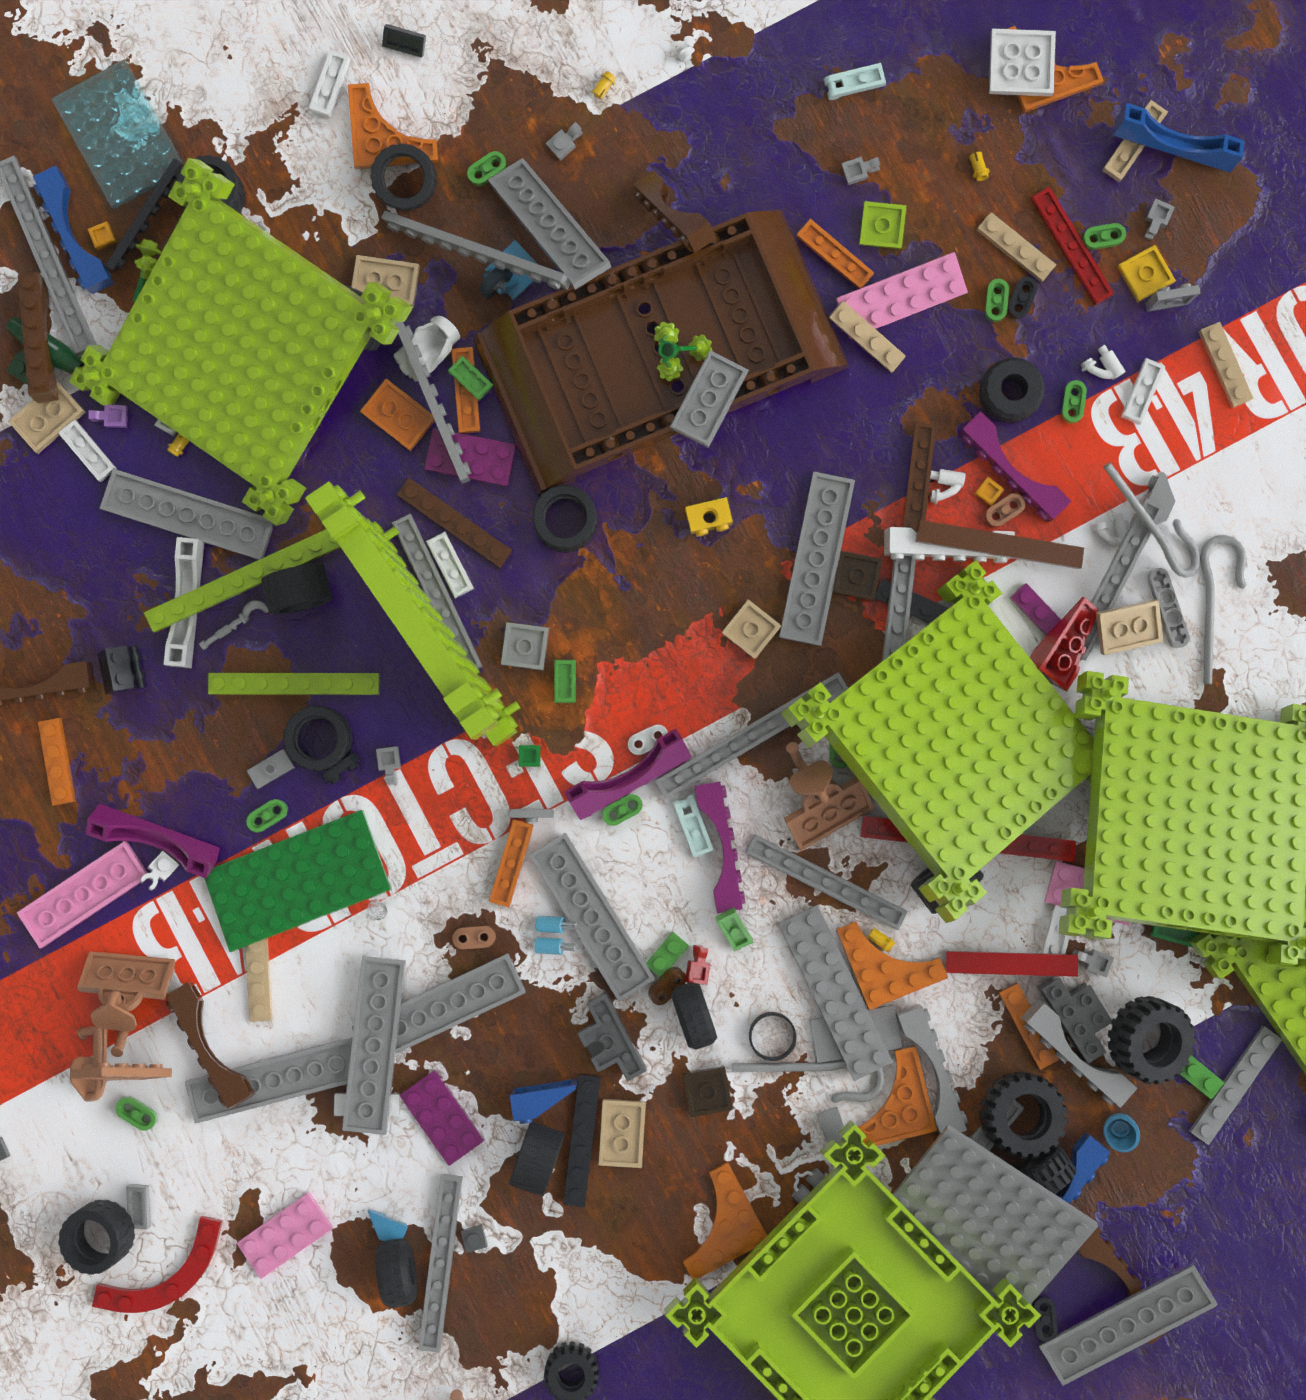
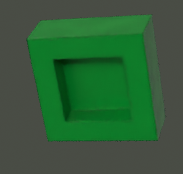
M519 745V767H541V745Z

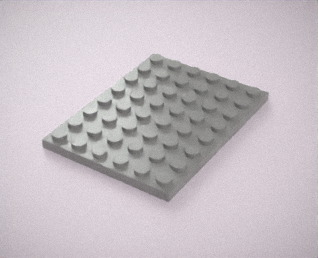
M949 1124L893 1193L904 1207L992 1297L996 1295L992 1289L1005 1278L1030 1304L1097 1228L1095 1220Z

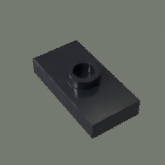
M389 24L384 26L382 47L420 58L424 56L426 35Z

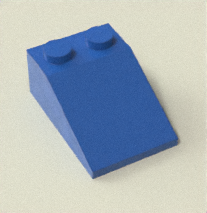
M577 1078L513 1088L510 1100L514 1122L519 1121L520 1124L533 1122L532 1119L537 1118L573 1092L577 1086Z

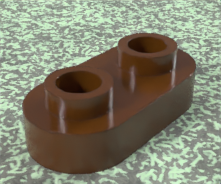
M671 967L666 970L649 988L648 996L655 1005L666 1004L672 998L671 993L673 990L686 983L685 973L679 967Z

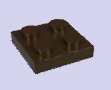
M841 551L832 593L874 601L882 559Z
M725 1066L682 1073L690 1117L733 1110Z

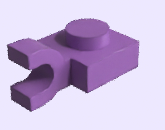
M104 405V411L89 410L88 419L92 422L104 421L105 427L127 428L128 407L126 405Z

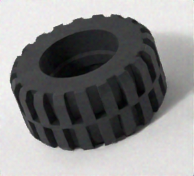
M1154 996L1137 997L1134 999L1135 1002L1130 1000L1125 1004L1124 1009L1120 1008L1116 1019H1112V1028L1108 1031V1037L1110 1038L1108 1049L1112 1051L1110 1056L1115 1061V1065L1124 1073L1147 1084H1162L1164 1081L1168 1082L1174 1079V1075H1180L1183 1072L1182 1068L1184 1066L1187 1067L1190 1063L1188 1060L1190 1055L1193 1056L1194 1049L1192 1048L1196 1040L1195 1036H1193V1033H1195L1194 1026L1191 1024L1188 1014H1185L1184 1010ZM1159 1024V1042L1152 1052L1143 1056L1142 1044L1144 1037L1154 1025Z
M1021 1071L1014 1074L1007 1073L1003 1075V1079L997 1078L994 1080L993 1088L988 1087L985 1091L988 1094L986 1099L982 1098L980 1104L984 1105V1109L979 1111L980 1118L984 1119L981 1126L984 1131H987L986 1137L989 1141L993 1142L994 1146L998 1149L1023 1159L1027 1157L1032 1159L1039 1158V1154L1046 1155L1050 1153L1049 1147L1056 1148L1059 1144L1057 1139L1059 1136L1063 1138L1066 1133L1063 1131V1126L1068 1125V1119L1064 1116V1113H1068V1108L1062 1104L1065 1099L1061 1093L1057 1092L1058 1088L1041 1076ZM1028 1094L1033 1096L1039 1105V1120L1032 1131L1024 1135H1017L1011 1131L1008 1125V1109L1017 1097Z

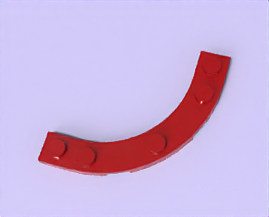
M206 1216L200 1217L190 1255L183 1266L167 1280L150 1288L139 1289L120 1288L99 1283L96 1285L92 1307L121 1313H140L161 1308L179 1299L199 1281L210 1265L216 1251L223 1220Z

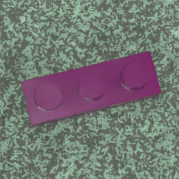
M1027 583L1022 585L1010 597L1015 605L1045 636L1061 620Z

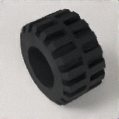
M1061 1146L1056 1148L1049 1147L1050 1153L1046 1155L1039 1154V1158H1029L1019 1168V1171L1056 1194L1071 1182L1077 1172V1169Z
M570 1341V1345H567L566 1342L561 1343V1347L558 1348L556 1346L553 1349V1353H550L544 1370V1384L546 1388H549L548 1393L551 1396L555 1395V1400H586L587 1396L590 1397L593 1394V1390L597 1387L599 1362H597L595 1353H591L592 1349L589 1347L585 1349L583 1343H579V1346L575 1345V1341ZM567 1363H574L583 1369L585 1375L577 1382H568L560 1376L559 1369Z

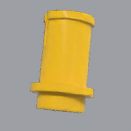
M605 71V73L601 74V79L592 89L591 93L602 100L611 85H615L616 77L609 71Z
M976 152L978 161H976L974 153L969 156V160L974 170L973 177L977 181H982L989 177L988 173L990 171L986 168L982 152Z
M178 434L172 444H168L169 448L167 450L178 457L183 454L182 451L189 440Z
M873 927L867 936V939L881 947L883 952H889L895 944V941L892 940L893 937H887L876 927Z

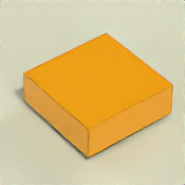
M107 221L88 228L96 250L117 243Z
M987 477L974 495L991 507L1005 489Z

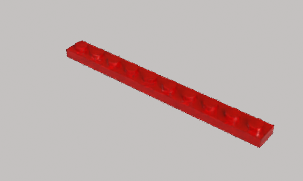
M862 816L860 837L908 843L890 819ZM1021 834L1004 848L1000 854L1074 862L1076 841Z

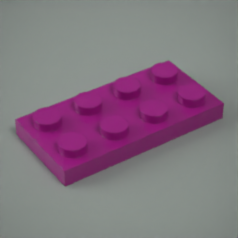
M433 428L425 470L458 477L439 429ZM456 432L455 435H452L454 443L459 442L463 454L460 455L462 462L467 461L471 470V474L468 475L470 480L508 487L516 444Z
M436 1069L399 1095L448 1166L484 1142V1137Z

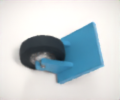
M516 240L503 251L504 253L537 264ZM491 263L485 269L487 272L483 274L484 280L479 286V291L486 298H491L497 293L500 295L506 293L515 300L534 281L527 275L523 274L521 277L512 273L510 269L505 268L501 270Z

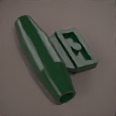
M13 317L8 322L6 330L24 346L22 320L18 317ZM47 332L53 370L55 367L72 375L76 367H84V362L80 360L81 358L75 352ZM23 349L16 353L6 371L27 384L25 353Z

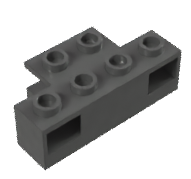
M1052 976L1036 986L1050 1009L1060 1017L1061 1027L1083 1061L1089 1064L1106 1053L1095 1033L1111 1024L1112 1019L1091 985H1087L1084 982L1068 991L1060 977Z
M607 991L587 1001V1006L595 1022L580 1029L578 1036L584 1047L587 1046L592 1056L591 1061L597 1072L618 1063L627 1082L646 1072L647 1067Z

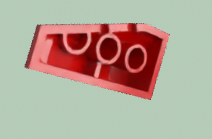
M1081 597L1035 647L1029 657L1049 683L1066 692L1079 674V661L1081 655L1085 654L1086 647L1084 645L1087 635L1091 634L1096 613L1098 612V608L1085 597Z

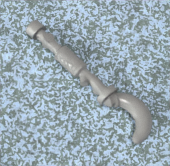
M258 600L248 602L243 609V614H239L240 618L234 620L229 625L226 624L206 641L200 642V647L203 650L207 649L208 645L215 640L223 638L232 629L236 630V625L242 622L244 624L247 623L251 611L260 609L267 613L269 612L268 607Z

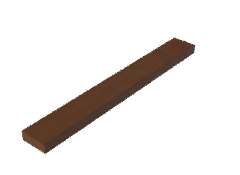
M923 520L918 521L915 541L917 543L1074 569H1082L1085 548Z

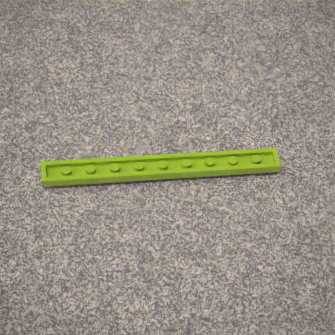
M326 529L148 610L144 614L152 631L156 633L262 584L261 579L265 575L281 569L304 565L341 547Z

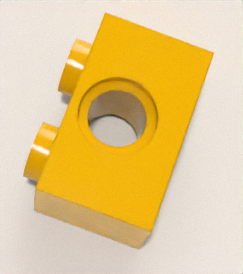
M727 497L685 507L691 535L696 534V537L709 534L708 531L716 529L717 532L728 530L729 526L733 523ZM711 513L715 516V521L707 523L704 521L703 516Z

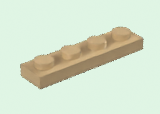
M1152 100L1145 107L1150 115L1159 123L1168 113V111ZM1123 139L1102 171L1120 182L1145 145Z
M992 212L976 230L1041 283L1056 266L1053 261Z
M841 301L828 318L889 372H893L906 357L844 301Z
M1218 322L1201 329L1199 335L1231 408L1253 400L1252 393L1221 323Z
M268 939L245 947L250 1022L273 1020Z

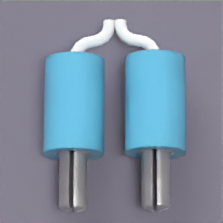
M537 916L536 923L532 925L530 931H527V937L531 939L537 954L562 955L563 951H576V948H569L576 947V944L564 943L563 939L541 937H537L534 942V937L531 933L534 932L535 927L537 932L563 933L564 929H577V926L565 925H577V923L565 922L564 917Z

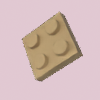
M748 599L723 630L722 634L755 660L780 629L781 625Z

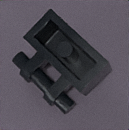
M126 646L106 648L97 653L106 695L127 692L133 689V681H136L137 689L146 687L144 681L146 675L145 672H142L140 662L142 656L138 652L137 646L129 647L130 655L127 654ZM131 662H132V667H133L134 674L131 673V668H130V663H131Z

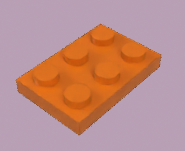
M388 379L384 380L360 411L409 451H412L435 422L433 415Z

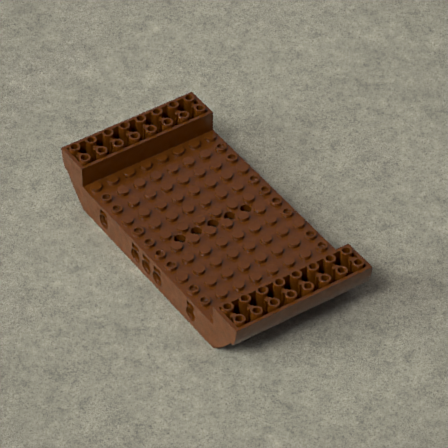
M782 210L747 212L711 227L716 239L696 253L689 247L685 248L679 240L611 268L576 290L570 285L568 290H558L512 309L475 336L473 343L488 379L493 384V391L538 497L551 487L562 484L568 485L577 481L576 476L679 434L670 429V425L704 360L697 361L694 356L689 354L690 351H679L675 358L680 359V365L683 367V371L679 372L680 378H674L670 382L666 378L662 379L657 366L661 365L660 360L663 357L655 350V346L659 342L654 340L655 334H650L647 331V327L650 324L660 326L661 322L674 323V328L679 329L678 342L676 343L678 346H688L693 341L694 336L705 335L706 339L712 343L710 347L713 352L749 370L727 413L809 380L811 384L849 368V364ZM647 304L650 306L651 311L644 315L639 312V307ZM673 383H682L684 386L683 391L679 393L674 392L671 388Z

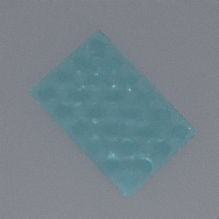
M126 59L52 98L55 107L113 209L155 187L174 158L184 165Z

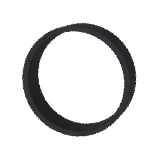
M763 1013L750 1026V1045L753 1051L764 1060H782L793 1051L796 1045L797 1035L794 1025L781 1013ZM767 1016H778L785 1019L793 1030V1042L790 1048L780 1056L768 1057L762 1055L755 1049L752 1043L754 1026L758 1021Z

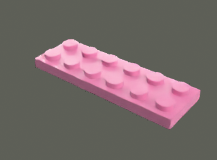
M952 252L835 299L837 305L844 301L876 329L966 294L968 291L956 254Z
M124 841L18 911L17 914L38 947L43 948L141 883V878L148 872L129 843Z

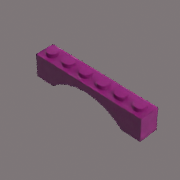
M981 411L960 432L962 441L968 446L972 445L977 450L976 454L983 461L987 460L992 465L991 469L998 476L1002 475L1007 480L1006 484L1013 491L1017 490L1024 498L1025 503L1029 506L1032 505L1037 510L1036 513L1042 520L1052 521L1071 502L1057 486L1034 482L1023 476L1010 464L1000 448L996 426Z
M675 728L659 737L647 756L626 773L602 781H582L567 789L564 793L581 821L619 798L630 794L635 789L648 784L658 776L664 775L672 768L685 763L692 756Z
M721 782L695 786L698 807L714 823L723 848L722 871L718 883L713 890L717 914L723 913L732 908L741 910L743 909L742 904H746L744 891H740L738 883L742 882L741 872L735 868L738 855L736 848L732 849L731 840H735L733 828H728L727 819H731L729 806L725 807L723 798H727L725 785L721 786Z
M102 804L96 807L87 820L86 835L105 842L133 841L154 846L174 857L187 872L203 878L208 877L217 863L219 847Z

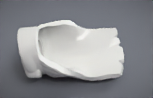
M435 316L430 320L431 323L416 328L414 337L411 338L413 345H418L422 354L419 360L422 365L426 364L429 373L451 352L452 345L460 339V334L456 327L443 316ZM402 346L394 353V358L405 376L409 375L415 382H418L405 348Z

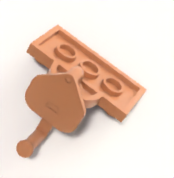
M791 742L786 746L787 752L790 753L798 769V772L791 776L789 783L796 794L802 795V808L784 817V820L800 851L875 809L866 788L857 777L839 786L836 781L831 780L834 771L828 762L819 760L807 766L799 752L797 743Z
M89 951L77 988L79 992L98 993L102 1006L91 1012L92 1023L101 1029L118 1030L119 1033L115 1045L110 1051L114 1057H121L123 1055L129 1031L135 1030L137 1025L135 1016L129 1013V1011L135 1009L143 998L165 1000L176 965L175 959Z
M88 1026L77 1030V1036L82 1040L94 1035L93 1057H77L70 1065V1083L85 1102L99 1100L104 1093L107 1081L172 1077V1068H163V1064H150L149 1068L146 1064H132L131 1068V1065H128V1063H117L113 1067V1065L107 1063V1029Z

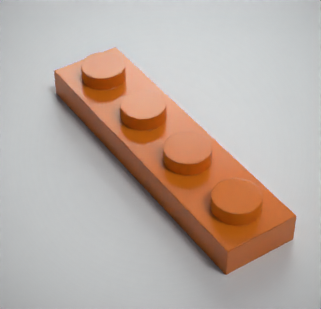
M812 219L797 233L796 237L857 289L864 287L874 275L870 268Z
M473 347L452 349L453 364L463 355L475 367ZM454 378L459 433L481 432L478 400Z
M62 718L40 721L38 726L52 806L76 802Z
M513 819L489 902L510 908L534 825Z
M1016 982L999 991L998 994L1038 1069L1041 1070L1058 1061L1059 1059L1055 1055L1053 1047L1048 1049L1039 1041L1042 1037L1038 1033L1033 1035L1024 1027L1026 1022L1021 1017L1031 1006L1019 984Z

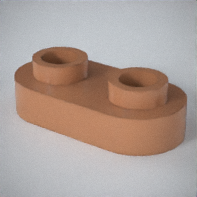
M1010 494L991 506L985 513L987 524L991 527H1000L1019 515L1025 508L1024 498L1019 494ZM1010 502L1016 504V509L1010 507ZM993 513L998 514V520L992 518Z
M490 926L461 927L454 932L452 940L459 949L487 948L495 942L496 933ZM482 933H486L488 935L487 941H483L481 939ZM460 935H465L467 941L461 942L459 939Z

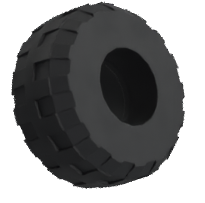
M1010 357L993 364L985 372L979 386L980 402L984 410L995 420L1002 421L1003 423L1021 422L1029 418L1039 408L1044 398L1045 383L1041 373L1032 363L1022 358ZM1007 380L1018 383L1022 389V399L1016 401L1007 399L1001 391V383Z
M691 982L675 988L671 996L688 1047L696 1050L714 1044L718 1037L700 984Z
M402 1238L383 1241L376 1248L375 1252L377 1286L382 1303L390 1308L411 1305L416 1300L418 1290L412 1247L409 1241Z

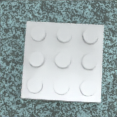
M992 29L989 94L1052 96L1054 93L1056 31Z

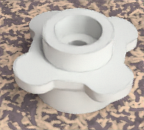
M686 42L683 43L676 50L678 55L675 58L679 57L683 62L695 51L691 46L693 42L689 45Z

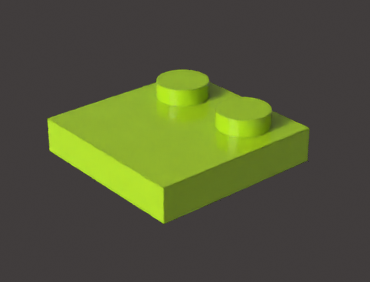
M865 201L859 245L902 249L907 206Z

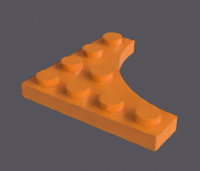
M1016 26L1007 28L1017 30ZM1097 62L1070 67L1055 65L1054 93L1052 96L1017 95L1025 113L1102 85L1104 80Z
M369 83L348 84L355 169L371 168L375 157L384 148L386 149L390 145H397L399 143L413 145L426 153L433 163H439L436 139H421L398 132L378 112L372 99ZM399 157L391 161L387 167L419 163L409 157Z
M857 921L836 929L868 1010L948 978L940 958L926 962H906L884 954L864 936Z
M915 1045L894 1050L896 1072L892 1090L878 1112L867 1121L857 1125L867 1136L863 1140L864 1143L870 1139L876 1146L937 1131Z
M728 1161L709 1171L716 1191L717 1209L714 1223L707 1239L694 1253L683 1260L692 1280L695 1277L699 1279L754 1249L767 1236Z

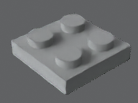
M1188 283L1170 290V287L1160 288L1145 303L1146 310L1148 312L1189 305L1200 294L1199 285L1191 286Z
M507 622L501 665L544 671L549 628Z

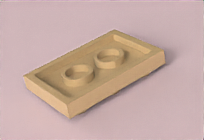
M356 255L352 288L363 292L369 282H378L392 292L389 298L400 297L414 307L420 265Z
M57 381V401L37 403L32 400L8 421L37 454L60 436L59 432L74 419L77 421L86 413L59 381Z
M1156 599L1096 613L1100 653L1102 655L1163 642L1159 601Z
M603 1099L599 1153L600 1166L642 1168L646 1101Z

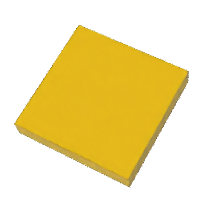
M1156 245L1117 266L1137 303L1153 295L1158 289L1167 287L1176 281Z

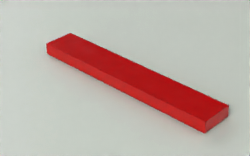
M1050 186L1032 196L1030 200L1094 306L1113 296L1114 292Z
M946 951V973L1078 977V954Z

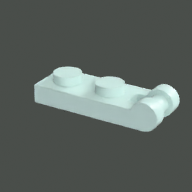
M878 63L829 75L824 78L825 86H828L829 91L827 95L829 100H835L842 96L883 87L886 85L882 65ZM841 82L842 87L836 88V83Z
M693 794L687 796V799L673 801L693 858L713 851ZM691 807L692 813L684 815L683 809Z

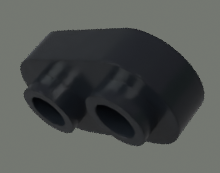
M1031 277L1021 278L1015 286L1007 307L1009 315L1014 319L1024 318L1031 308L1038 289L1036 281ZM1022 287H1027L1029 292H1023ZM1015 306H1019L1021 312H1017Z
M354 752L327 771L321 778L326 784L331 783L334 785L343 778L341 775L347 770L351 772L360 765L358 761L361 758Z
M1039 1296L1032 1304V1307L1041 1315L1034 1323V1331L1041 1341L1049 1342L1056 1338L1058 1333L1056 1308L1049 1297ZM1045 1303L1046 1308L1041 1310L1040 1305ZM1047 1325L1048 1330L1043 1332L1042 1327Z

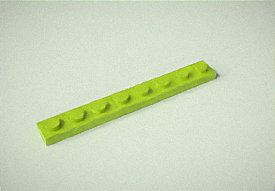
M209 673L208 694L380 695V674Z

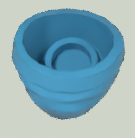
M1114 1113L1106 1119L1103 1126V1134L1111 1148L1119 1152H1129L1137 1147L1140 1141V1131L1130 1116L1123 1113Z

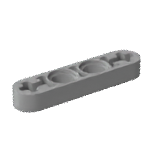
M1156 568L1148 574V583L1153 598L1159 601L1161 621L1169 644L1172 647L1181 648L1189 643L1190 635L1168 572L1163 568ZM1156 572L1158 573V575L1163 576V579H1161L1160 582L1162 586L1166 585L1167 588H1163L1157 591V588L1161 586L1159 581L1154 580ZM1162 592H1167L1170 595L1171 600L1168 604L1161 602L1160 595ZM1169 612L1177 615V622L1175 624H1170L1167 621V614ZM1180 625L1181 628L1177 629L1178 635H1183L1184 637L1181 640V644L1179 641L1175 642L1176 630L1171 631L1170 628Z

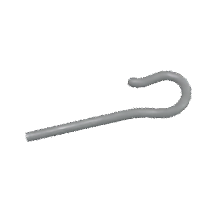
M1110 462L1104 465L1103 468L1159 543L1172 571L1183 578L1193 576L1198 571L1200 565V553L1197 544L1185 531L1181 521L1174 519L1173 527L1177 535L1190 550L1191 565L1188 569H1183L1178 564L1165 536Z
M1227 535L1214 536L1208 540L1203 546L1200 555L1206 583L1203 684H1212L1215 584L1210 567L1209 554L1214 546L1225 543L1231 545L1236 550L1238 555L1235 573L1236 582L1239 588L1244 589L1246 587L1244 578L1247 561L1246 550L1240 541Z
M844 1060L827 1063H732V1072L834 1071L847 1068ZM883 1069L875 1071L876 1083L868 1093L840 1092L834 1094L831 1097V1101L833 1103L843 1100L861 1103L871 1101L880 1094L884 1087L885 1076Z

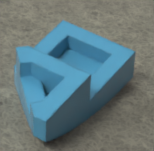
M368 1209L373 1227L380 1240L403 1239L408 1228L406 1223L388 1218L384 1213Z

